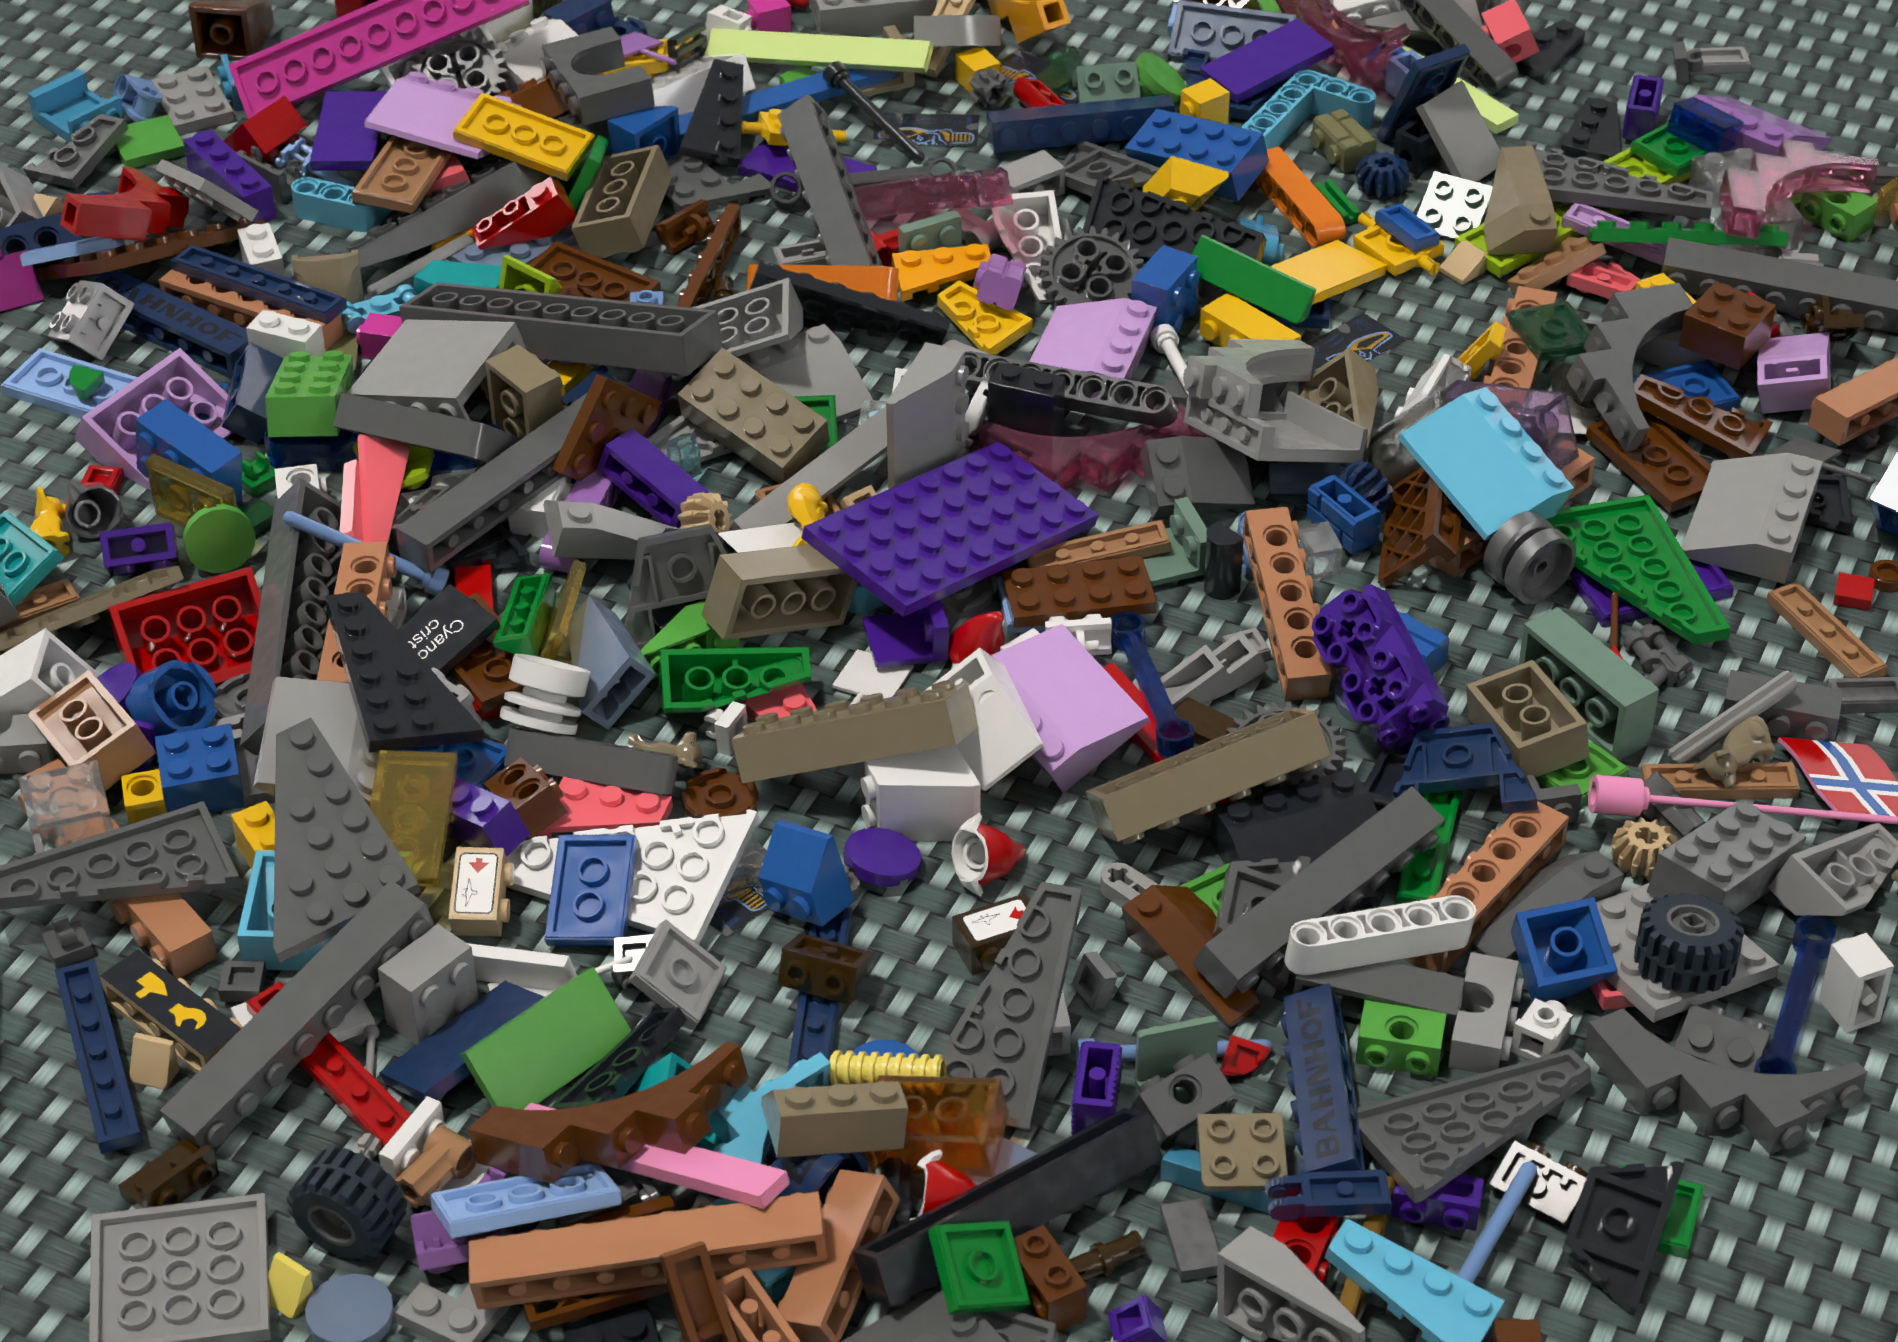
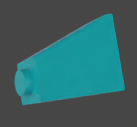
M433 260L414 276L415 291L418 295L436 282L499 288L501 266Z

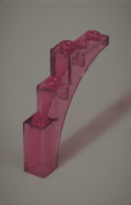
M1275 0L1282 13L1296 15V18L1334 45V54L1324 59L1326 64L1330 65L1336 61L1340 65L1344 64L1356 85L1367 82L1371 86L1384 79L1383 73L1387 68V58H1390L1392 53L1401 49L1404 46L1402 41L1411 34L1406 23L1386 31L1368 29L1353 22L1329 0Z
M1782 138L1777 156L1754 152L1749 170L1726 167L1718 193L1725 234L1757 239L1766 211L1779 201L1798 194L1817 191L1870 193L1879 168L1878 159L1815 150L1814 143Z
M1000 166L972 172L960 170L939 175L927 173L854 188L865 219L950 208H977L982 210L1013 204L1008 171Z
M1178 403L1176 404L1178 416L1167 427H1154L1142 424L1115 433L1086 437L1035 435L1009 429L987 421L980 427V449L999 441L1027 463L1032 464L1035 469L1050 480L1058 483L1065 491L1080 479L1108 492L1130 471L1144 477L1140 453L1146 440L1177 436L1206 437V433L1183 422L1186 406Z

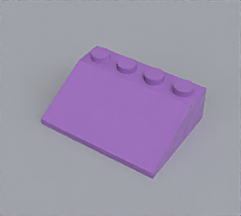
M1695 94L1676 106L1675 120L1719 145L1722 151L1721 158L1773 180L1781 176L1784 164H1800L1832 143L1831 137L1730 97Z

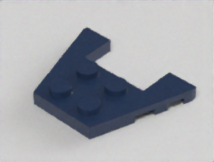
M1184 48L1182 61L1186 86L1190 87L1206 80L1201 76L1200 67L1210 63V52ZM1292 76L1238 104L1229 98L1228 117L1235 120H1249Z
M1493 722L1417 731L1404 762L1402 778L1396 782L1393 790V800H1395L1412 786L1420 794L1434 792L1444 793L1451 790L1469 788L1481 789L1487 786L1500 785L1503 814L1538 810L1537 797L1534 790L1529 788L1521 768L1516 766L1508 746Z

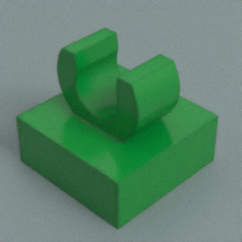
M259 451L255 453L256 459L249 463L245 459L242 460V490L253 498L276 487L275 468L270 465L269 459Z

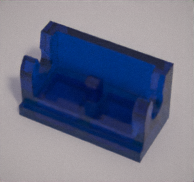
M1691 97L1674 103L1666 131L1716 157L1721 152L1734 147L1736 142L1729 140L1733 133L1742 130L1744 121L1696 97Z

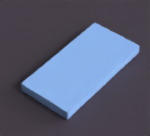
M39 348L0 386L3 395L82 418L138 377ZM74 364L101 371L104 374L105 382L87 400L76 396L75 391L71 387L69 373Z
M593 1162L574 1165L554 1184L521 1175L431 1194L432 1209L451 1238L622 1204L620 1189L600 1164Z

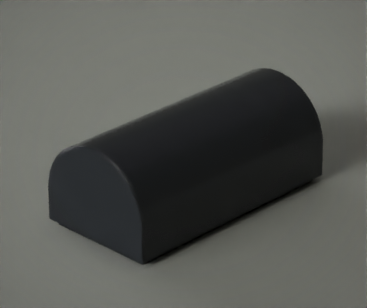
M1219 521L1212 524L1206 533L1203 588L1209 597L1226 600L1238 595L1241 590L1244 538Z

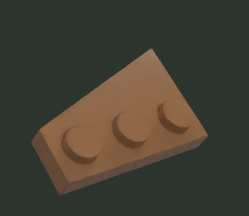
M1567 237L1552 248V252L1544 253L1508 280L1511 293L1516 294L1518 286L1541 290L1606 254L1604 244L1600 241H1590L1588 237Z

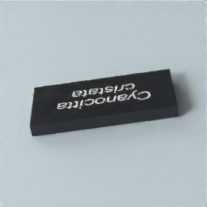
M449 584L397 631L430 669L433 667L437 668L445 676L497 630L500 624L495 616Z

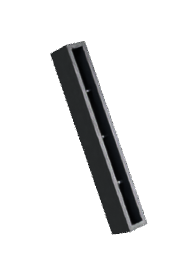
M1123 1108L853 1251L867 1299L887 1305L888 1307H898L908 1303L912 1299L911 1295L920 1290L941 1285L928 1230L935 1225L1009 1221L1014 1238L1042 1225L1047 1228L1050 1225L1049 1221L1061 1214L1074 1213L1083 1207V1203L1095 1196H1104L1115 1191L1116 1185L1124 1180L1145 1175L1148 1173L1150 1166L1163 1159L1150 1113Z

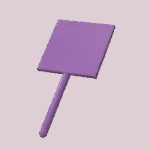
M638 32L620 37L624 58L641 53L671 65L676 64L675 59L649 51V49L664 45V41Z

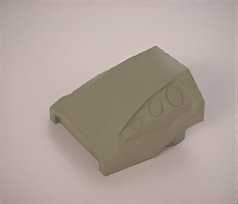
M358 249L351 250V253L308 257L292 255L295 281L344 297L351 304L364 301Z

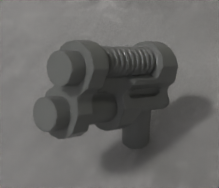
M1649 623L1643 626L1641 631L1630 629L1624 633V647L1630 654H1637L1642 668L1650 673L1646 679L1650 680L1657 688L1663 682L1668 687H1672L1676 682H1681L1692 673V662L1685 655H1681L1667 639L1666 633L1660 626H1654Z

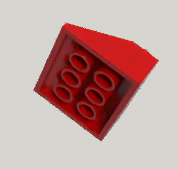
M248 567L109 606L110 625L123 663L131 662L144 674L171 660L187 663L193 662L208 672L215 686L221 685L226 680L237 675L249 674L251 672L261 594L252 568Z

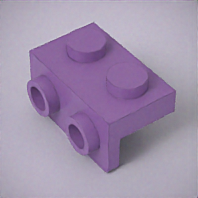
M433 1210L413 1214L410 1217L419 1271L428 1270L429 1273L449 1271L454 1268V1264L469 1261V1241L485 1239L490 1236H503L501 1229L451 1238Z

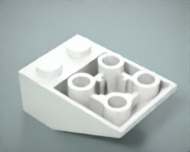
M980 647L935 682L954 680L955 685L968 683L978 728L956 746L979 781L982 790H988L1044 746L1006 667Z

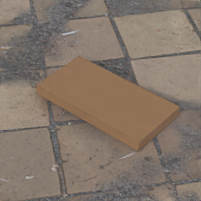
M392 135L352 191V201L413 214L454 152Z

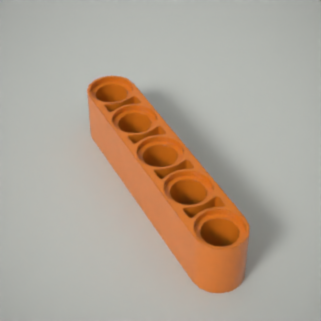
M1279 146L1267 149L1269 163L1254 181L1312 248L1323 246L1335 240H1344L1346 235L1345 223L1336 209Z
M758 264L748 265L746 291L751 286ZM779 265L785 270L795 273H807L815 279L829 283H841L852 290L871 292L879 298L893 302L897 301L899 269L895 267Z

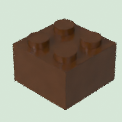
M1715 281L1684 314L1679 346L1740 370L1770 338L1776 305L1763 300L1761 297L1752 296L1734 289L1730 285Z

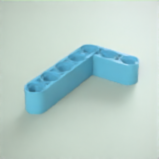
M1302 70L1295 73L1241 128L1262 132L1267 149L1280 146L1311 114L1319 116L1328 113L1330 115L1333 111L1344 109L1363 128H1368L1374 123L1376 94L1368 88L1316 71Z
M310 177L299 178L291 185L295 215L304 220L356 232H367L373 227L380 225L392 209L352 201V191L355 187Z

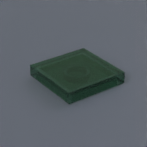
M1568 301L1510 311L1508 316L1509 323L1538 361L1587 353L1583 345L1589 337L1591 330Z

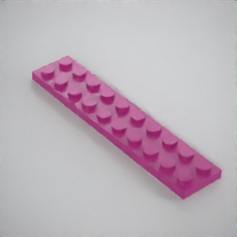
M379 0L228 66L247 118L250 119L284 95L292 105L298 104L530 5L528 0Z

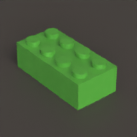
M331 350L324 352L323 355H309V352L295 351L289 353V356H285L265 396L268 437L338 436L341 429L333 427V422L341 393H347L355 383L353 355H343L342 351Z

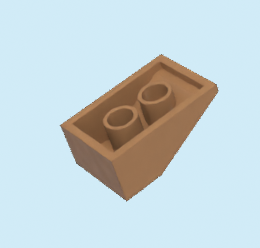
M90 669L27 714L68 768L94 798L110 789L121 779V775L129 774L156 754V751L137 724Z

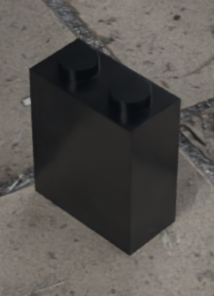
M1000 362L988 381V445L999 441L1015 454L1052 462L1064 442L1065 377Z

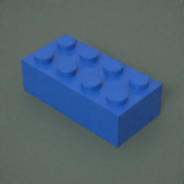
M1156 109L1125 147L1128 157L1159 168L1171 156L1227 171L1229 172L1227 180L1212 196L1237 202L1269 163L1262 132Z

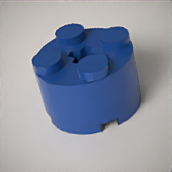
M171 660L142 674L134 682L130 694L126 697L125 704L134 720L153 724L156 736L202 729L208 726L216 714L217 707L214 708V697L217 696V690L211 676L200 665L193 662L187 663Z

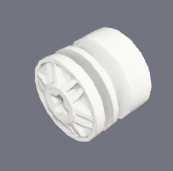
M514 654L509 679L524 686L523 692H505L504 699L518 704L519 708L503 706L499 717L532 732L575 735L578 724L564 719L563 715L580 717L582 710L567 703V697L585 696L591 672L556 660L526 654Z

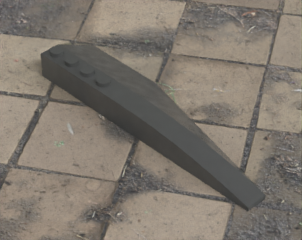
M570 109L552 118L595 134V140L598 135L607 139L608 145L605 153L610 154L608 120L610 119L584 126L577 115H572ZM490 153L469 165L470 169L465 172L470 180L460 182L452 187L448 186L441 190L433 191L432 197L425 195L413 214L402 211L396 212L386 219L388 224L375 226L367 231L368 237L356 239L346 245L347 253L358 249L360 268L410 253L477 225L479 221L496 213L509 201L516 200L528 192L534 185L545 181L549 177L553 180H564ZM588 153L585 155V157L583 158V160L580 162V164L578 165V167L576 168V170L579 169V168H581V166L583 165V163H584V161H585V159H586ZM576 170L573 172V174L571 175V177H570L569 179H571V178H573V177H575V176L577 175V171H576ZM339 251L334 254L345 253V251Z

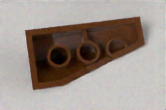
M1151 885L1122 906L1127 936L1229 1029L1233 1028L1260 1007V1001L1252 987L1243 994L1236 990L1225 999L1192 964L1203 946L1215 937L1213 932L1216 916L1213 910L1188 887Z

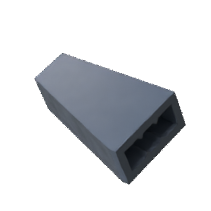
M589 596L567 621L566 625L572 664L591 672L585 696L578 697L579 709L582 710L581 713L609 730L653 679L656 673L616 613Z

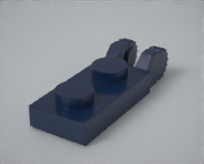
M1384 1169L1300 1172V1175L1269 1178V1181H1266L1265 1184L1266 1194L1269 1198H1273L1272 1202H1269L1268 1205L1269 1216L1272 1219H1276V1221H1295L1302 1215L1304 1217H1329L1391 1213L1392 1204L1387 1175Z

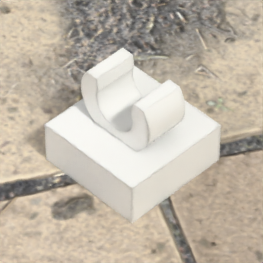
M734 701L725 711L714 708L704 717L705 721L712 723L706 731V735L716 739L717 751L719 753L729 756L734 752L731 739L743 732L742 727L748 724L746 705Z

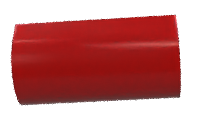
M1018 77L1014 84L1013 93L1015 97L1027 108L1066 104L1042 81Z

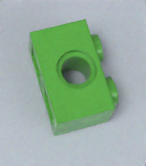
M1827 174L1803 189L1799 216L1851 242L1873 228L1878 201Z
M1365 1000L1358 1034L1355 1064L1437 1077L1447 1013Z

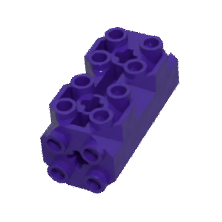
M1372 584L1362 586L1365 592L1360 594L1354 592L1353 589L1343 591L1321 608L1320 613L1314 617L1312 622L1313 641L1323 661L1337 668L1342 678L1343 699L1353 719L1367 726L1376 744L1391 750L1400 749L1401 753L1404 754L1409 753L1417 731L1439 729L1448 726L1450 721L1447 715L1449 706L1389 594Z

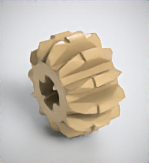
M695 493L692 496H688L687 500L680 505L682 513L677 515L681 521L679 529L710 524L715 532H727L733 529L730 523L732 514L727 510L728 502L722 501L719 493Z
M1640 817L1636 823L1626 820L1624 826L1617 828L1616 833L1613 835L1612 862L1618 865L1622 873L1630 872L1632 880L1641 876L1649 882L1658 854L1677 842L1678 837L1671 833V826H1659L1657 819L1652 822H1646Z

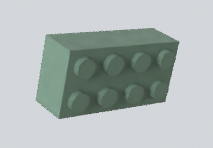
M1559 607L1524 623L1519 665L1531 660L1536 662L1587 722L1588 739L1604 749L1617 760H1621L1650 745L1659 689L1650 680H1647L1624 659H1621L1605 646L1601 640L1594 637Z

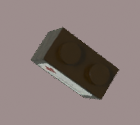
M1025 893L952 916V944L971 975L992 970L996 957L1001 949L1007 945L1017 928L1018 920L1030 902Z

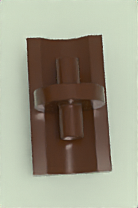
M700 199L692 205L679 210L678 213L670 218L657 223L655 230L659 241L666 244L668 253H676L695 241L699 242L706 239L708 234L715 230V225L708 214L707 200Z

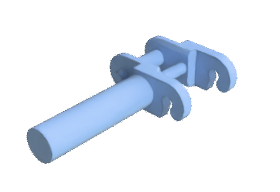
M300 138L294 145L289 143L281 152V159L276 158L275 165L281 168L289 160L296 158L303 162L302 172L300 171L301 178L306 177L312 172L325 181L353 187L351 181L334 171L311 170L310 157L312 148L305 145L306 140L304 138ZM301 151H304L309 155L306 158L300 156L299 153Z

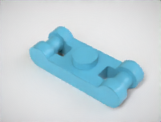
M403 284L394 293L377 295L371 299L354 304L347 301L348 308L341 313V320L350 333L357 334L359 325H363L369 313L401 317L399 306L416 296L417 293L409 284Z

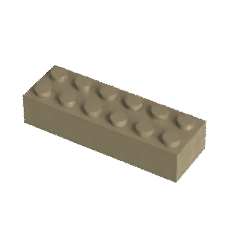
M945 680L932 684L931 690L919 692L917 686L898 690L896 691V696L883 698L882 693H876L860 698L861 703L848 705L847 700H838L826 704V709L813 711L812 706H806L790 711L791 716L778 718L777 713L758 716L755 718L756 722L744 725L742 727L743 732L731 739L742 783L957 745L978 728L968 683L955 685L954 680Z
M1293 707L1085 791L1101 835L1117 842L1122 840L1123 844H1129L1144 838L1145 834L1143 831L1158 826L1159 830H1163L1177 825L1181 822L1180 816L1192 811L1194 815L1207 813L1216 808L1214 802L1227 797L1229 801L1246 797L1251 794V787L1264 783L1265 787L1278 784L1287 779L1285 774L1298 768L1300 772L1315 769L1322 765L1320 759L1331 754L1316 713Z

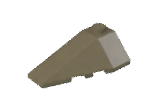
M1533 146L1501 147L1483 226L1487 255L1552 252L1558 228L1553 202Z
M1348 348L1311 373L1310 381L1298 382L1299 395L1367 428V445L1365 448L1367 450L1379 393L1376 370L1373 365Z

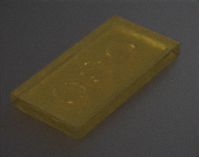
M379 750L369 807L418 881L419 886L438 887L458 765L457 753Z

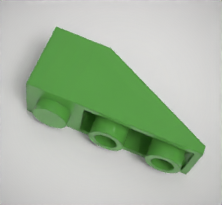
M706 599L685 606L640 650L656 673L653 679L659 677L660 649L736 648L740 646L739 638L723 640L701 615Z

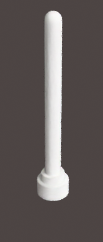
M1158 325L1152 330L1150 341L1157 352L1167 356L1184 388L1183 374L1187 365L1177 349L1179 337L1171 325Z

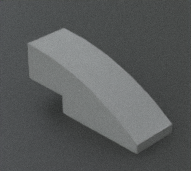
M1239 631L1214 651H1211L1207 645H1204L1147 687V690L1166 714H1172L1188 697L1202 704L1208 703L1250 682L1269 669V667L1243 632Z

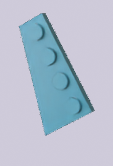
M1349 1219L1345 1220L1325 1255L1326 1260L1367 1293L1375 1292L1388 1303L1387 1309L1400 1320L1405 1316L1423 1331L1421 1337L1427 1342H1483L1505 1300Z

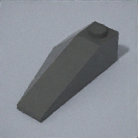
M1599 851L1567 855L1539 869L1471 941V947L1478 954L1518 960L1510 933L1516 913L1595 897V901L1621 893L1624 874Z

